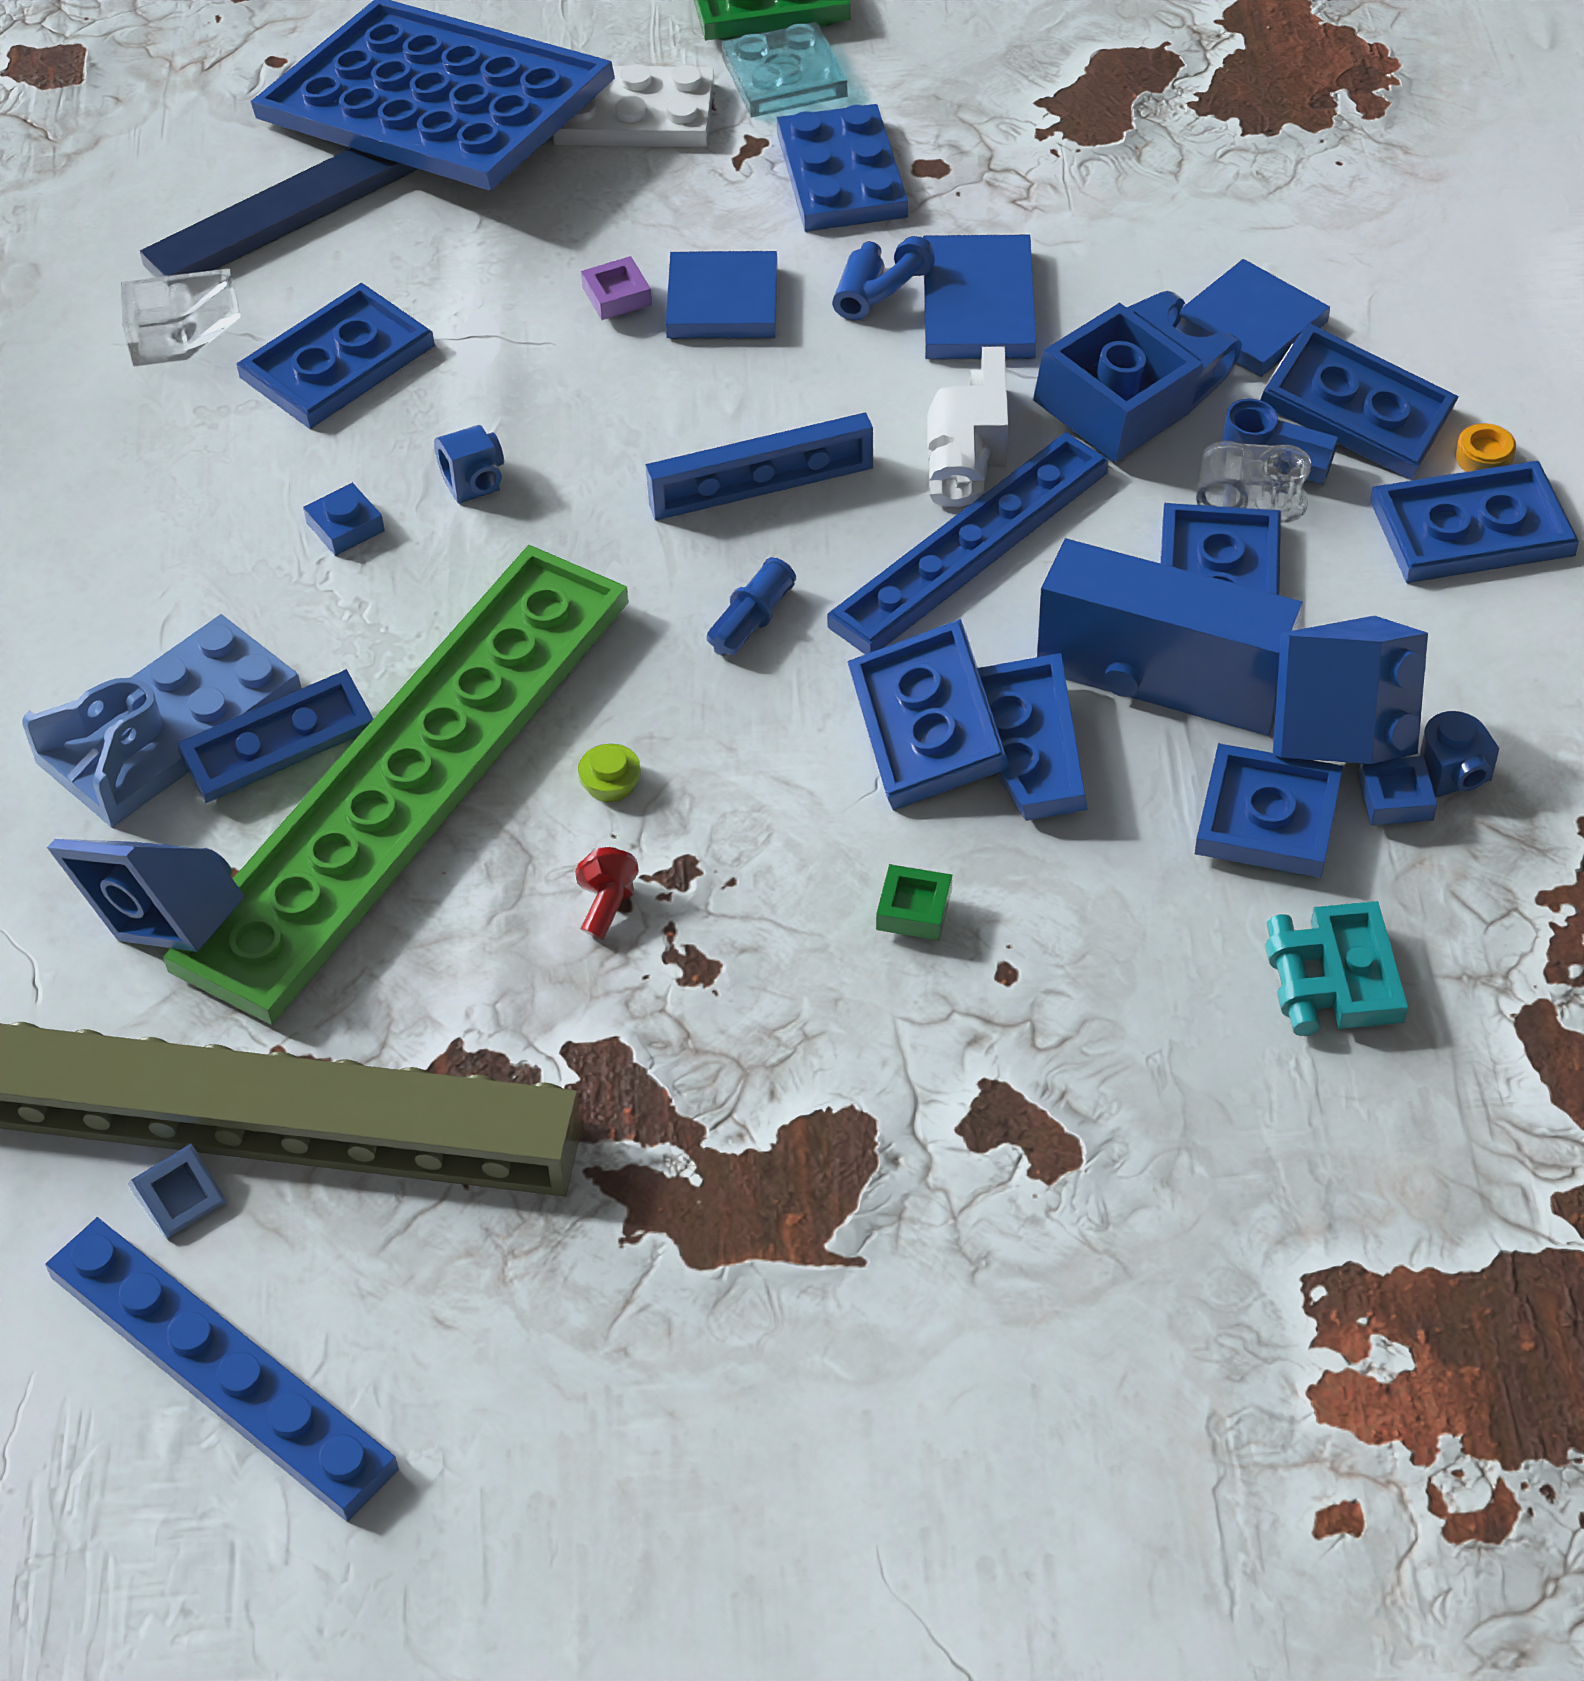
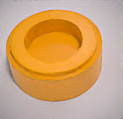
M1489 423L1475 424L1461 432L1455 458L1458 465L1466 472L1512 465L1516 451V441L1509 431L1498 425Z

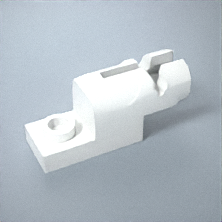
M982 347L981 370H971L970 386L942 388L937 392L927 415L930 473L929 494L933 503L943 507H964L972 504L984 494V482L988 467H1006L1008 409L1005 347Z

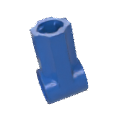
M1241 399L1232 403L1227 409L1218 458L1225 469L1236 475H1256L1267 468L1324 485L1339 438L1280 421L1275 409L1261 400Z

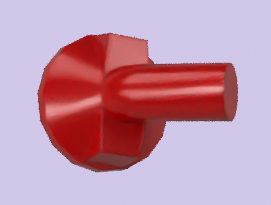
M602 847L592 851L578 863L575 869L577 884L582 889L597 894L580 928L585 933L604 940L621 902L634 895L633 881L638 875L639 869L637 859L631 853L614 847Z

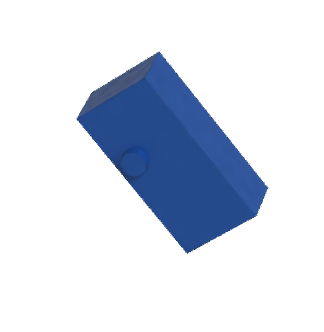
M1065 538L1041 587L1037 657L1061 653L1066 680L1109 691L1118 696L1134 698L1269 736L1275 722L1281 633L1299 629L1303 601Z

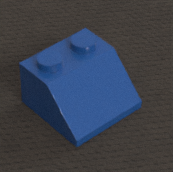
M1374 615L1281 633L1273 755L1281 758L1375 764L1418 754L1428 632Z
M54 839L47 847L117 941L198 952L245 898L230 876L232 870L228 862L217 852L208 848L201 849L131 841Z

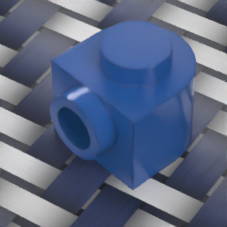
M478 424L434 439L435 454L441 474L458 504L500 491L502 474L498 466L504 465V455L500 442L494 432L487 434L484 428Z
M1460 711L1441 712L1433 716L1426 724L1419 756H1424L1435 798L1457 791H1471L1480 787L1485 782L1492 781L1500 748L1483 723L1470 714Z

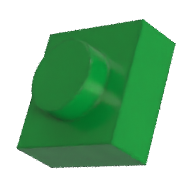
M889 864L876 912V930L940 941L952 893L953 874Z

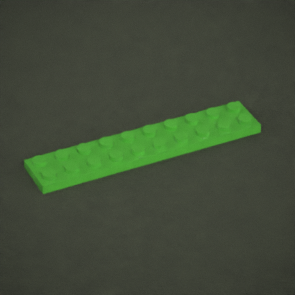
M528 544L232 878L245 898L198 952L170 948L163 956L168 973L273 1025L629 603L627 586Z

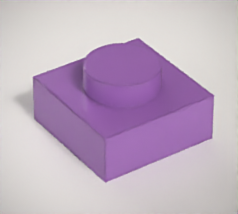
M631 256L581 271L582 288L601 320L624 315L652 305L651 288Z

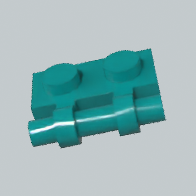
M1378 901L1314 907L1311 918L1312 929L1295 930L1292 918L1286 914L1275 915L1267 921L1266 924L1270 938L1265 944L1269 964L1273 968L1278 969L1282 984L1277 992L1282 1014L1291 1020L1294 1034L1309 1036L1317 1032L1320 1026L1316 1011L1332 1007L1338 1029L1405 1023L1408 1005ZM1320 959L1325 977L1307 978L1303 963L1308 960Z

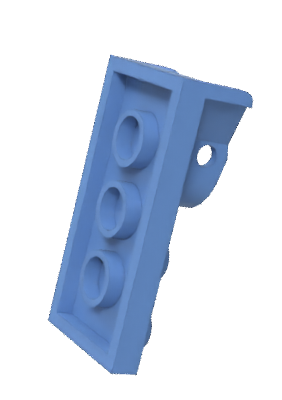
M220 614L132 677L115 678L87 690L75 701L36 714L29 710L24 715L22 724L36 764L113 828L189 772L178 752V742L302 688L297 672L224 615Z

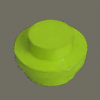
M613 743L595 746L588 750L579 761L578 774L580 783L592 797L599 801H620L629 796L638 783L641 774L640 761L637 755L626 746Z

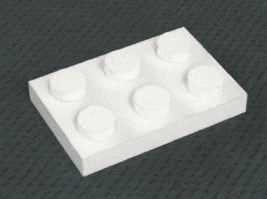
M641 64L613 66L615 79L553 134L554 145L707 148L715 84L714 67H695L692 65L663 67L644 66Z

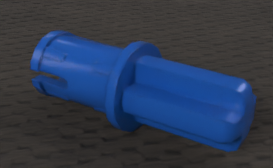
M768 558L746 587L734 590L730 596V606L707 633V641L714 647L716 654L720 656H725L726 654L735 655L758 627L762 628L769 624L773 618V608L787 591L793 588L794 582L797 580L796 574L789 564L779 558Z

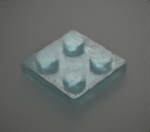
M817 22L794 24L784 29L761 34H747L741 38L721 42L722 59L751 118L848 97L847 78Z

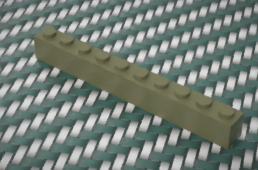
M27 1022L0 1023V1129L181 1150L192 1143L196 1152L567 1196L582 1132L577 1090L563 1089L558 1085L546 1082L533 1085L501 1082L484 1075L458 1077L432 1074L416 1067H405L400 1070L372 1067L348 1059L329 1062L298 1058L286 1052L260 1054L235 1051L219 1044H209L200 1047L168 1043L156 1037L131 1039L106 1036L89 1029L71 1032L40 1028Z

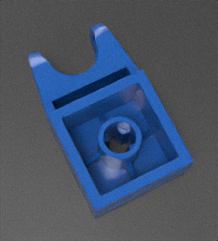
M1172 291L1160 292L1129 307H1125L1119 302L1043 350L1033 401L1113 462H1117L1190 414L1192 410L1219 387L1234 368L1241 352L1242 343L1241 340L1231 333H1216L1208 337H1193L1178 331L1176 327L1181 320L1180 313L1185 302Z

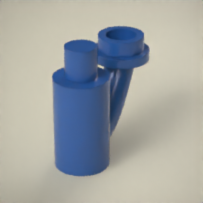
M919 236L906 238L895 250V265L884 274V261L880 257L882 253L881 247L871 241L863 243L860 249L853 251L848 257L832 300L835 312L847 320H861L868 315L871 305L895 293L910 278L929 273L935 262L931 243Z

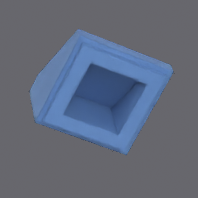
M192 1143L134 1177L128 1183L137 1200L166 1239L227 1203L226 1198Z

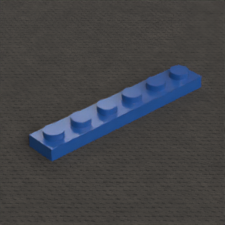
M96 1217L45 1263L50 1277L347 1523L399 1471L395 1455L99 1217Z

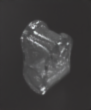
M1233 441L1215 442L1204 450L1201 458L1196 493L1197 505L1281 510V523L1298 520L1305 514L1308 507V496L1303 488L1304 481L1311 472V459L1304 450L1291 445L1269 446L1242 444ZM1286 461L1288 463L1287 475H1282V463ZM1279 493H1285L1283 506L1278 504Z

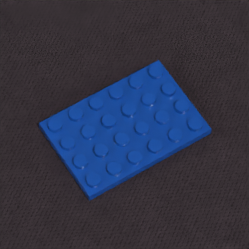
M373 0L250 102L256 119L491 191L615 79L612 61L392 0Z

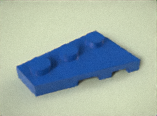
M1061 653L978 668L1011 767L996 774L1025 821L1088 810Z

